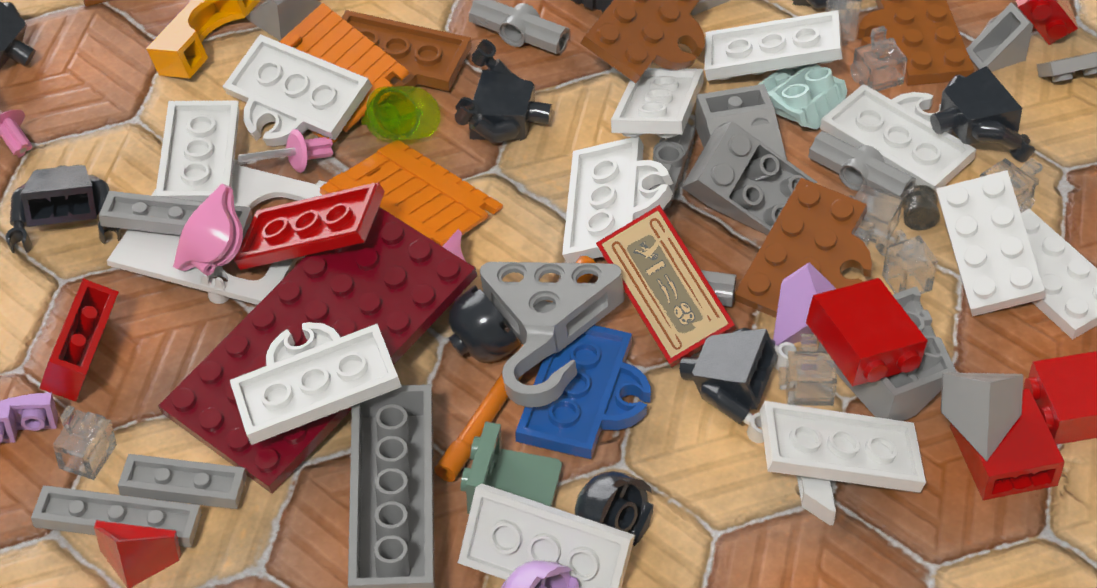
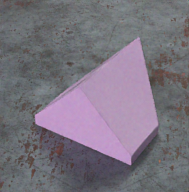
M810 262L783 279L781 283L773 336L777 346L785 342L793 344L815 339L816 336L806 324L812 297L815 294L836 289Z

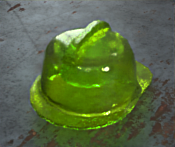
M385 86L376 88L370 93L366 103L365 116L361 120V124L367 126L372 135L380 140H415L429 137L437 130L440 123V109L431 94L420 87Z

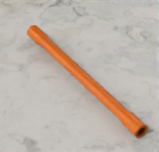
M580 256L575 263L596 262L588 256ZM594 274L580 276L577 279V283H589ZM502 373L460 435L450 444L435 466V473L441 479L447 482L455 481L470 458L474 437H481L485 422H492L508 399Z

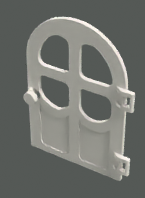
M234 159L231 188L233 189L234 205L251 207L252 209L258 203L270 198L284 197L299 201L321 196L320 187L327 182L319 180L317 184H312L240 166L239 161ZM128 229L107 259V265L208 292L209 300L215 304L225 303L229 298L258 305L293 269L295 263L305 256L272 263L265 276L259 280H247L226 273L221 266L216 267L215 271L207 276L196 267L187 271L178 270L173 267L180 235ZM220 277H224V278H226L228 281H227V282H226V281H223L222 278H220Z

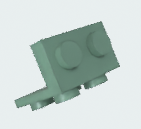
M485 422L481 437L475 436L472 442L470 458L473 460L471 468H464L461 479V491L466 492L467 513H470L475 488L481 483L552 507L562 472L561 461L556 458L502 449L501 424Z

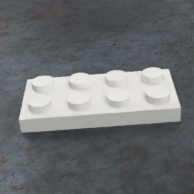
M839 10L705 33L704 70L707 81L716 79L727 80L735 76L747 74L759 75L766 71L795 69L803 65L827 64L834 60L843 59Z
M648 68L637 83L630 80L611 119L612 133H622L626 137L657 134L662 138H672L678 134L682 135L696 102L697 94H699L704 82L703 69L671 70Z
M168 101L155 196L204 202L221 184L232 186L239 121L238 101Z
M1008 170L937 188L938 200L972 317L1045 299V289Z
M1027 209L1021 215L1046 295L1045 299L1033 301L1032 303L1073 340L1097 326V268L1032 210Z
M764 401L760 409L768 472L921 493L926 484L913 422Z
M481 483L475 488L458 563L507 580L517 567L526 562L534 560L550 561L569 567L572 570L569 571V574L577 578L579 588H622L635 535Z

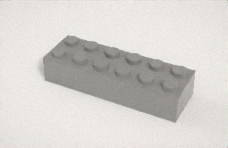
M431 384L401 385L402 387L352 406L348 588H435L434 448Z

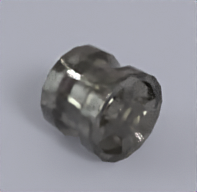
M916 185L908 188L901 195V204L904 209L903 220L910 229L917 231L927 230L938 223L940 212L937 207V194L933 188L925 185Z

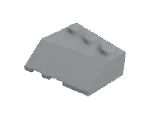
M917 286L893 294V296L928 340L919 368L908 373H899L882 378L876 382H867L852 387L819 342L817 352L875 417L903 421L916 416L942 390V372L956 373V369L942 339L936 337L931 327L932 318L929 311L924 310L919 301L921 294Z

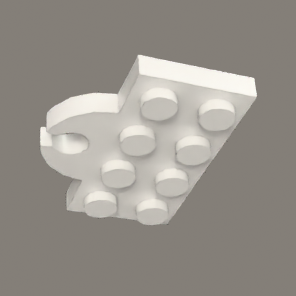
M261 34L223 85L228 95L246 102L243 121L249 133L256 141L261 137V130L265 124L276 122L274 127L265 132L262 138L267 146L287 144L288 136L293 129L299 130L301 134L310 129L336 140L372 87L369 79Z
M862 84L821 119V130L857 149L862 145L874 147L882 154L885 163L916 178L915 186L932 196L937 193V188L944 187L972 162L976 153L974 147L964 144L960 139L951 135L952 130L941 134L934 132L930 123V116L934 113L922 111L928 110L932 106L934 95L928 93L911 92L889 99L867 85Z
M639 136L573 151L562 253L567 263H575L580 256H588L592 259L603 257L596 242L658 205L664 209L671 200L673 193L669 185L674 184L668 170L661 163L643 160L644 145ZM662 184L653 190H649L651 187L655 185Z
M302 323V330L308 340L305 344L294 346L295 342L287 329L271 343L266 354L267 366L231 379L232 390L251 445L402 387L378 324L340 338L334 328L323 323Z

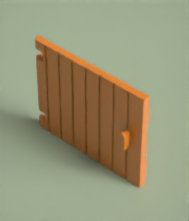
M324 3L320 4L279 41L369 79L372 87L342 129L345 133L394 89V86L389 82L393 77L396 76L403 81L410 74L404 66ZM310 130L318 138L326 137L324 135H321L317 132ZM336 138V140H333V139H331V140H332V142H333V144H334L338 139Z
M398 139L377 150L375 154L347 171L336 175L320 187V194L325 195L379 182L385 191L379 207L441 246L449 240L457 229L464 235L488 219V213L485 210L495 214L503 208V204L489 197L479 189H475L476 187L466 181H462L455 174Z

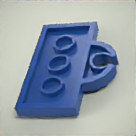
M593 325L560 352L553 353L543 359L533 385L545 382L555 371L571 360H575L577 375L565 387L563 394L552 403L540 407L524 408L515 432V441L591 459L602 429L620 430L632 427L641 421L647 414V404L643 402L651 403V386L647 377L637 367L625 363L632 344V333ZM627 395H634L642 402L628 403L621 398Z

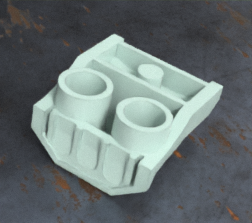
M817 63L799 66L795 69H778L758 84L765 85L776 114L798 122L800 126L818 129L821 125V119L840 104L848 93L845 80L833 76L830 68L821 67Z

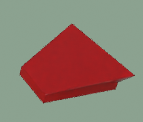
M99 520L95 522L94 530L100 551L127 588L134 587L180 560L181 551L176 530Z

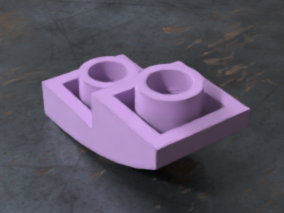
M52 392L22 395L0 401V443L16 442L17 430L57 429L58 414Z

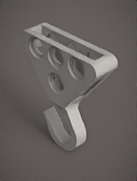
M485 263L479 271L483 292L505 319L503 322L510 330L512 329L516 337L523 344L506 361L503 367L502 376L506 394L513 402L525 407H540L550 404L563 394L565 387L577 375L575 360L568 362L555 371L548 380L538 385L522 384L518 381L519 377L549 355L560 352L624 302L625 296L621 268L616 264ZM515 272L524 276L521 282L502 281L504 276L509 273ZM548 273H555L561 277L557 283L539 281L543 275ZM584 274H594L598 277L596 283H577V279Z

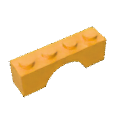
M191 0L146 48L159 76L191 78L208 59L202 45L205 37L225 23L245 18L261 0Z

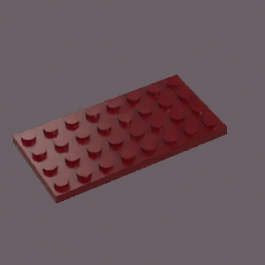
M379 207L365 243L306 255L158 407L162 414L235 467L245 468L246 475L273 494L352 410V406L251 445L230 380L267 366L266 354L271 343L287 329L295 342L294 346L305 344L308 340L302 330V323L308 322L323 323L334 328L340 338L378 324L394 365L477 277L476 268Z

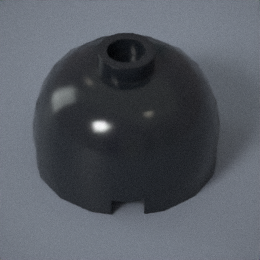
M476 285L454 302L449 312V325L453 335L448 339L460 356L468 353L475 360L488 363L498 361L520 347V343L512 329L509 332L505 330L507 327L503 322L505 320L484 292L481 289L478 290Z
M615 471L601 473L594 476L578 494L575 504V515L635 535L633 542L635 546L648 529L653 514V504L647 502V491L652 493L651 487L644 480L631 474Z

